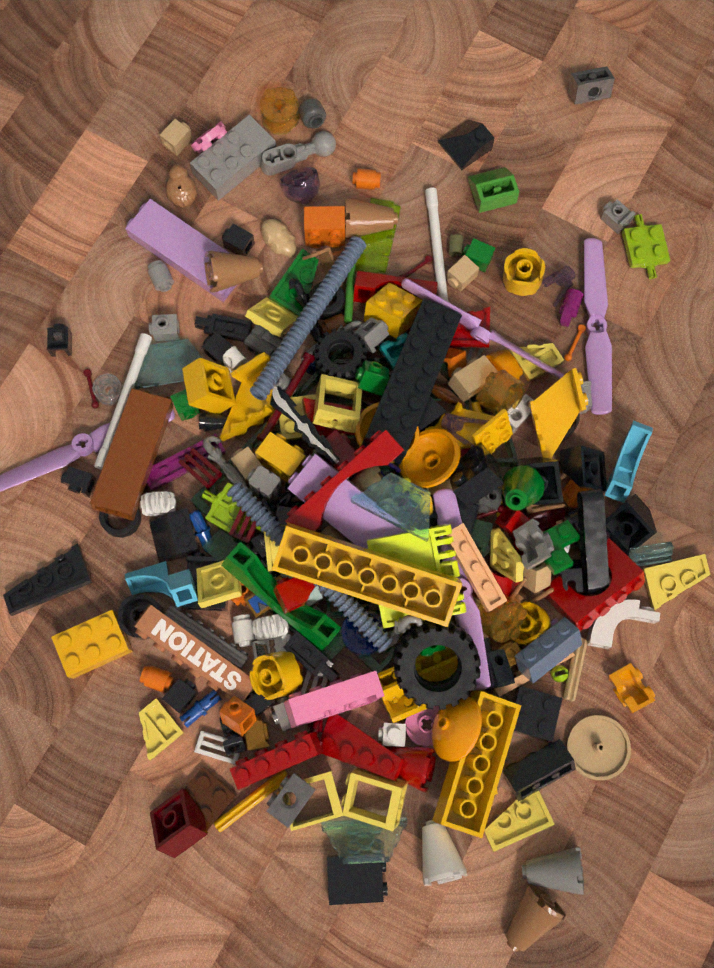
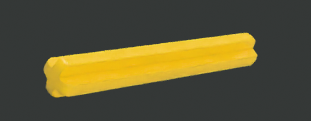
M285 770L277 773L214 822L216 829L222 832L279 788L288 773Z

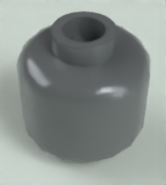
M307 99L298 108V114L307 128H318L326 119V112L321 102L317 99Z

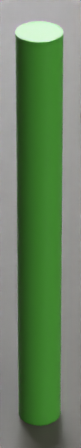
M356 263L348 273L346 281L345 323H351L353 317Z

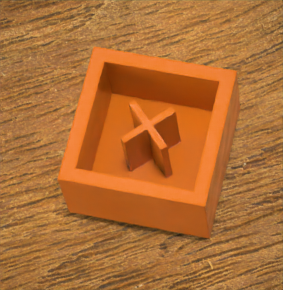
M345 206L304 207L306 247L320 248L321 246H330L331 248H339L345 246Z

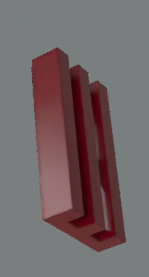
M192 448L190 450L191 453L189 455L186 454L184 456L185 459L183 461L180 460L178 463L205 488L209 489L223 474L197 450ZM196 456L202 463H204V464H205L210 470H212L216 475L213 477L207 470H205V469H204L199 463H197L193 458ZM189 462L192 463L199 471H201L207 478H209L210 481L207 483L187 464Z
M240 508L229 535L250 543L257 528L256 522L252 523L247 536L244 537L243 534L251 519L250 516H246L237 534L236 531L245 513Z

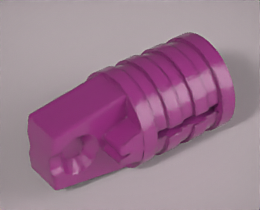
M577 289L566 290L563 304L559 310V314H562L560 319L561 326L569 327L572 317L576 318L581 300L584 297L581 291Z

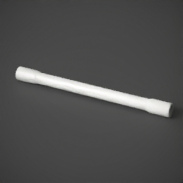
M427 188L425 196L429 214L436 282H438L437 295L448 301L438 215L437 189Z
M141 333L137 342L132 363L94 467L100 470L103 468L130 391L134 389L144 357L148 352L152 337L148 334Z

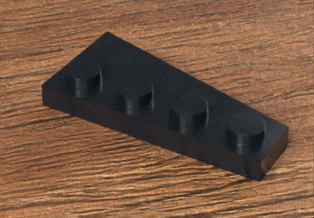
M78 543L72 546V549L64 555L61 554L55 558L53 563L39 569L33 577L25 579L3 595L11 616L93 583Z

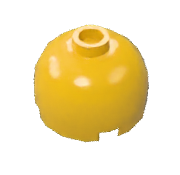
M523 602L513 608L511 611L512 616L510 620H507L506 624L507 633L510 638L524 646H528L551 628V620L548 613L539 605L531 602Z

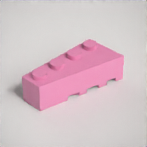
M373 671L364 675L359 673L350 676V679L342 681V679L329 683L330 686L322 688V685L311 688L309 693L303 695L302 692L289 695V699L284 702L291 728L352 710L384 697L377 672Z

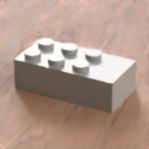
M248 115L190 162L192 173L219 201L261 166L263 153L275 148L276 141Z

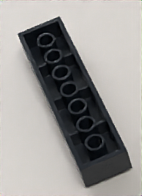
M426 298L423 299L361 446L367 447L372 443L370 438L377 431L381 430L383 433L387 430L404 449L393 460V462L401 464L409 449L462 314Z

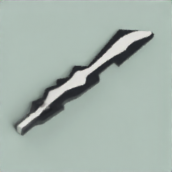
M279 386L274 387L270 405L295 423L294 431L302 434L303 441H306L310 448L316 449L318 455L325 456L333 464H337L340 458L334 453L332 446L324 435L320 436L306 415L301 416L294 409L297 405Z

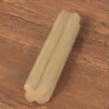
M581 638L583 645L573 652L575 656L571 657L569 675L563 694V699L567 701H575L588 643L584 638Z

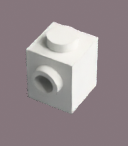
M383 723V728L379 727L378 741H382L383 746L405 747L406 724Z

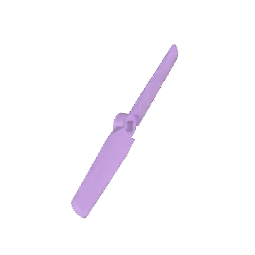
M587 238L584 240V303L589 316L586 324V333L589 336L585 352L588 381H591V412L603 415L612 411V345L606 331L607 321L604 319L608 307L602 242L599 239ZM594 323H597V326L600 327L598 331L595 327H592Z
M407 278L403 279L402 287L420 299L426 298L462 314L459 323L471 330L470 335L484 344H488L492 340L558 379L564 376L560 371L506 340L495 330H492L490 333L485 328L479 326L482 321L479 318L463 311Z
M172 410L168 422L175 419L174 410ZM110 423L100 426L89 435L85 433L78 434L73 438L72 444L59 447L1 474L0 492L67 466L80 458V456H88L93 451L95 453L99 452ZM85 442L86 447L82 448L81 443Z
M446 488L436 491L433 494L438 515L437 525L451 524V529L462 524L456 495L452 489ZM448 544L440 545L441 552L451 550ZM454 556V557H449V558H445V559H442V560H443V561H449V560H457V559H456L455 556ZM458 563L460 576L455 578L460 579L462 586H466L467 590L463 591L464 599L456 601V603L465 602L467 612L454 615L457 626L460 625L465 629V632L472 637L481 661L479 667L481 673L480 678L476 679L477 686L474 690H484L489 688L491 683L480 611L471 595L473 588Z

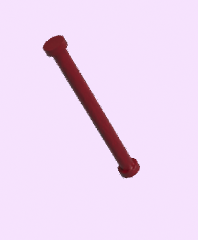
M305 352L303 354V360L285 390V393L290 398L308 366L315 360V357L310 353ZM276 409L273 411L262 433L257 435L258 440L264 441L269 432H272L282 413Z

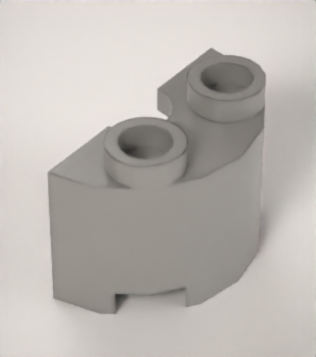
M534 519L513 531L517 548L524 552L522 564L528 570L551 557L550 553L554 550L548 532L543 534L537 526L540 523Z

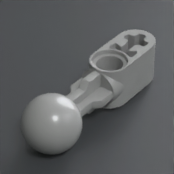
M321 131L314 135L310 143H299L296 145L287 143L269 149L262 155L261 170L266 175H275L292 169L296 163L306 160L309 155L330 156L335 151L336 140L331 133Z

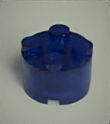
M363 609L364 612H369L368 616H372L374 622L377 621L379 623V627H383L382 619L374 611ZM347 617L343 622L341 630L342 640L347 650L358 656H369L376 653L378 648L372 646L374 643L372 641L368 642L369 638L367 636L366 638H361V634H357L359 628L357 626L354 627V623L352 621L349 622Z

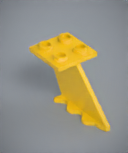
M265 352L256 355L254 359L240 365L230 373L233 378L241 382L235 398L236 404L232 406L220 435L221 441L245 434L250 426L262 424L264 418L271 416L275 410L270 405L273 389L270 390L266 400H259L250 392L253 383L260 376L263 368L267 366V362L270 361L271 356Z
M576 368L571 369L536 400L528 403L537 435L538 446L544 458H552L577 415L586 410V405H588L587 395L582 393L581 385H583L581 372L577 373Z
M460 402L457 403L454 411L443 414L436 426H430L425 429L448 431L455 437L460 449L473 448L482 444L491 454L513 435L507 410L502 409L498 414L492 416L463 409Z

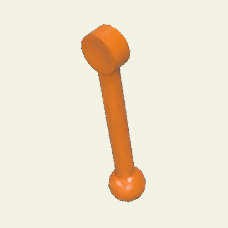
M583 324L578 326V333L569 352L564 356L566 361L572 359V353L581 334L586 330V326Z

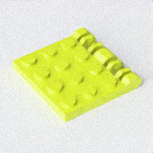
M451 524L437 525L367 540L368 549L452 577L460 576L457 560L440 563V559L456 556V550H446L440 553L437 550L439 545H447L454 542L453 537L435 539L438 536L451 534ZM459 593L457 601L463 600L464 594ZM457 602L452 615L467 612L465 602ZM379 605L383 628L394 627L395 621L398 622L399 617L403 618L409 615Z

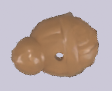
M176 164L169 171L170 178L166 183V196L176 206L182 208L190 207L197 196L194 180L188 175L187 170L182 165Z

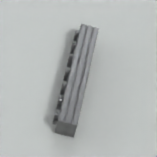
M172 605L169 607L164 615L231 663L243 669L249 660V657H247L248 653L243 650H237V646L232 642L229 644L225 642L226 638L221 635H215V631L210 627L208 629L203 627L204 623L201 621H194L192 619L193 616L187 612L186 614L181 612L182 609L176 605L175 607Z

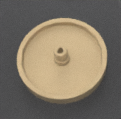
M594 715L581 719L571 728L566 740V748L575 761L576 771L588 779L608 780L614 778L625 769L630 759L631 744L625 729L617 721L606 716Z

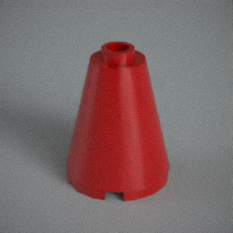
M385 746L404 759L398 779L407 781L408 785L426 793L429 787H425L426 782L432 781L435 770L436 757L432 756L435 753V749L433 747Z

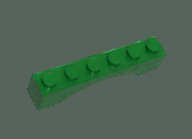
M240 542L225 558L221 565L321 651L340 631L341 627L326 614L306 604L284 614L273 591L277 581L267 571L258 556Z

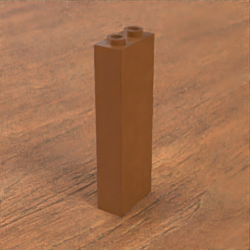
M131 389L90 501L93 510L134 521L141 496L144 493L173 410L172 400L168 396L163 394L153 395L145 389Z

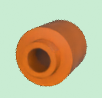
M358 168L357 172H353L352 184H356V189L375 190V188H380L381 172H376L373 169Z
M151 665L150 667H144L139 682L144 683L145 687L164 693L166 689L170 690L174 678L171 677L172 672Z

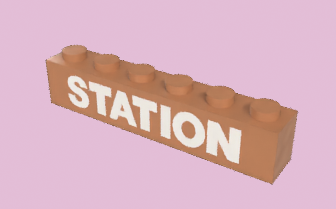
M149 604L133 625L137 628L136 634L145 640L147 637H150L155 641L154 647L163 653L165 650H168L173 654L172 660L181 666L183 663H186L191 667L189 669L190 673L197 678H200L201 675L208 679L206 684L215 691L219 688L226 692L224 697L228 700L236 696L244 702L253 689L250 677L152 605Z

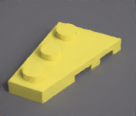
M705 554L642 569L651 608H654V610L710 575Z
M537 791L519 802L516 800L484 830V833L492 851L495 852L555 824L540 792Z

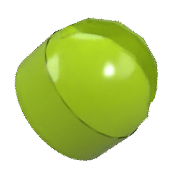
M557 665L551 669L550 675L555 682L560 683L568 678L569 672L565 666ZM565 671V674L555 676V672Z

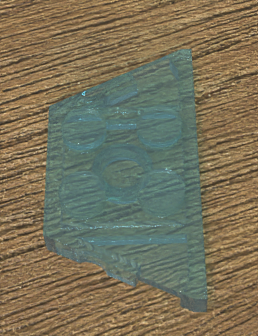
M189 339L152 344L149 346L148 352L144 357L134 387L135 389L182 382L184 381L182 368L202 357Z
M389 473L380 482L373 483L367 487L368 490L351 498V503L426 542L429 540V491L393 473Z
M407 817L400 818V823L394 831L359 820L321 822L323 833H326L329 837L330 844L338 852V856L343 864L381 863L390 861L393 850L400 841L401 833L407 827Z

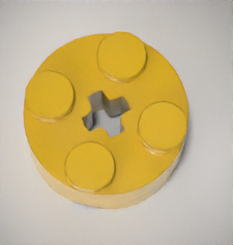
M521 248L515 250L514 253L506 258L503 270V283L508 292L519 296L535 294L540 288L545 272V262L538 256L536 251Z
M277 651L257 657L252 665L254 664L253 671H250L249 675L253 690L258 695L264 696V699L267 700L291 694L303 682L294 654L285 651Z

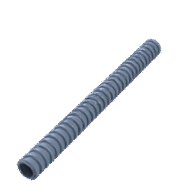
M357 236L350 238L344 250L325 275L322 283L319 284L316 292L309 299L306 307L303 308L300 316L293 323L290 331L287 332V336L283 338L280 346L277 347V351L273 353L270 361L267 362V366L263 368L260 376L253 383L250 392L255 398L266 400L270 390L274 388L277 380L280 379L287 365L294 358L300 345L303 344L310 330L313 329V325L319 320L326 306L329 305L332 297L354 267L357 259L360 258L363 250H365L366 243Z
M241 481L235 483L228 490L227 496L232 497V501H236L238 507H242V512L246 511V516H250L251 521H255L256 526H260V530L262 532L265 531L267 537H271V542H276V547L280 546L286 527H282L281 522H277L276 517H272V513L270 511L267 512L265 506H261L262 502H258L257 497H253V493L251 491L248 492V488L246 486L243 487ZM314 584L315 587H319L318 590L320 592H324L323 595L325 597H329L328 600L330 602H334V607H339L338 611H342L344 613L343 616L349 618V622L352 621L354 623V627L357 626L359 628V632L362 631L364 633V637L367 636L369 638L368 642L372 641L374 643L372 646L377 647L379 653L383 652L393 642L394 638L389 637V633L387 631L384 632V628L382 626L379 627V623L377 621L374 622L372 616H368V611H363L364 607H360L358 605L359 602L353 600V596L350 597L347 594Z

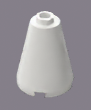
M432 820L425 822L426 826L422 827L424 886H432L431 882L433 881L443 884L461 879L462 876H468L465 865L446 827Z

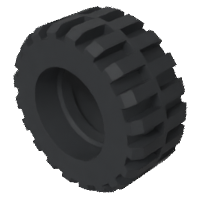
M427 620L422 621L421 627H417L414 624L410 627L408 633L402 634L400 643H397L395 647L393 663L399 688L403 689L404 695L408 699L412 698L416 705L421 706L422 703L425 704L426 709L433 710L434 706H439V709L442 710L446 709L447 704H452L453 707L458 705L459 699L463 698V700H466L470 696V689L474 690L476 688V679L480 678L481 671L479 667L481 661L472 637L465 632L464 628L460 625L455 626L452 621H449L448 627L428 622ZM433 645H443L452 649L458 659V666L455 672L449 678L438 682L428 681L419 676L415 662L419 653L425 648Z

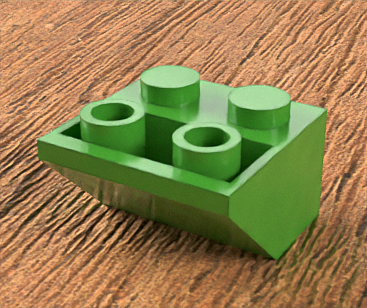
M506 167L468 176L467 179L479 213L517 203L520 192L514 175Z

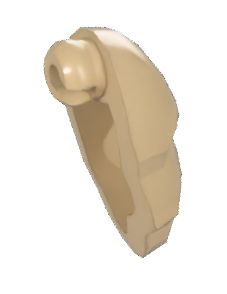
M275 219L264 221L261 227L262 237L275 254H282L287 257L295 256V237L287 229V226Z

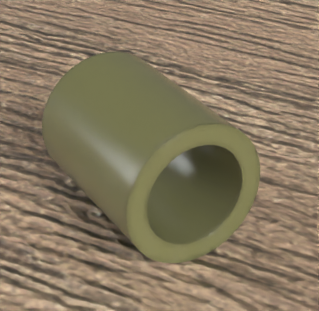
M458 234L451 235L449 237V255L453 257L462 256L463 236Z

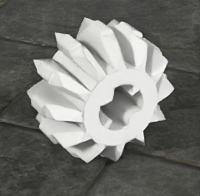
M159 491L143 494L140 501L143 515L163 516L166 513L176 511L174 493Z
M278 614L257 618L252 622L253 634H255L257 640L283 636L289 633V623Z

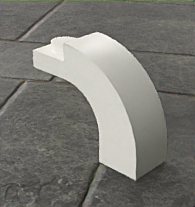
M624 600L622 603H617L610 608V611L605 616H600L593 621L588 631L587 645L609 649L612 647L614 630L619 622L631 619L655 624L660 620V613L654 612V608L642 606L639 609L640 600Z

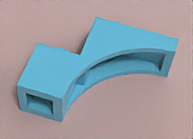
M633 420L617 453L615 467L607 481L604 496L625 503L633 487L634 478L643 452L653 432L652 427Z
M165 561L125 574V579L132 595L144 592L163 593L170 596L175 601L177 607L198 601L196 587L189 569L171 574Z

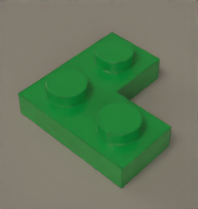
M568 520L543 532V534L548 532L554 546V550L550 553L552 556L544 561L553 575L573 566V560L564 548L578 541L580 535Z

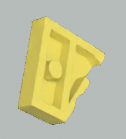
M553 343L541 346L535 344L520 347L553 368L564 361ZM508 349L523 369V374L528 382L547 372Z
M500 528L491 529L490 567L515 583L523 581L524 565L522 564V558Z
M157 698L139 712L143 727V737L147 747V757L151 761L184 732Z

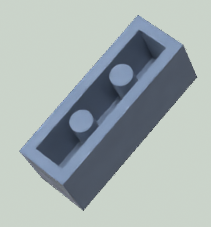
M562 618L515 655L519 671L528 680L535 683L583 645L580 630L567 618Z

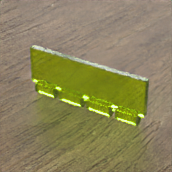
M371 198L370 203L393 208L399 218L401 209L399 205H395L393 201ZM394 225L393 229L362 236L361 239L366 243V248L363 250L360 258L357 259L355 271L386 273L389 261L387 257L390 256L393 244L391 239L394 238L397 225Z

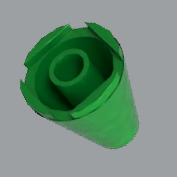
M528 465L515 466L507 471L502 479L504 484L501 487L507 506L512 510H522L534 505L543 495L544 480L535 468Z

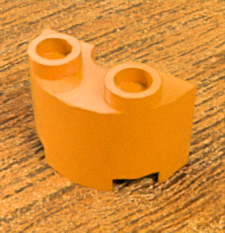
M507 349L486 355L487 359L500 373L494 382L498 389L503 392L516 386L520 376L523 374V369L519 366L516 358Z
M630 663L610 674L609 681L615 686L613 691L623 707L627 706L632 714L654 702L655 694L650 686L645 687L641 682V679H643L642 673Z

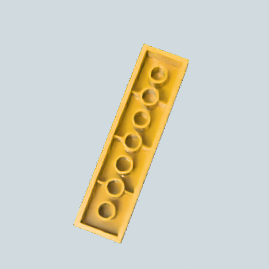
M288 522L272 567L274 571L448 627L462 587V582L458 578Z

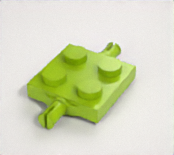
M638 214L634 216L636 227L624 228L622 236L630 268H646L651 280L657 278L655 267L668 264L671 260L662 224L644 225L643 215Z
M227 483L223 491L217 496L207 489L202 494V498L212 503L211 510L205 519L227 533L230 532L241 506L238 507L236 505V501H232V497L227 496L228 490L233 486L230 483ZM246 511L236 531L237 534L246 518ZM251 519L243 534L244 537L247 535L253 523Z

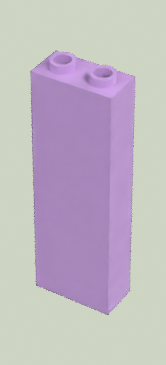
M149 199L147 203H144L140 207L139 213L128 221L125 229L132 240L222 302L226 300L236 287L233 286L218 292H210L212 285H207L205 262H209V257H205L206 251L229 252L153 200Z
M318 454L314 456L309 455L302 463L304 466L303 470L300 473L295 472L288 481L290 486L287 489L304 503V497L312 490L316 493L322 488L320 483L329 475L333 478L339 472ZM348 479L343 481L334 491L323 515V518L351 542L367 549L368 539L410 531Z

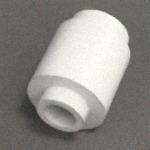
M249 614L233 617L234 643L239 644V647L251 646L252 641L256 640L252 629L253 619L250 618Z

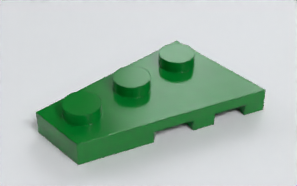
M303 248L269 296V299L297 316H300L303 309L295 299L298 297L295 288L291 290L289 288V280L291 278L298 279L302 284L305 294H310L319 259L316 257L303 260L302 257L310 254Z

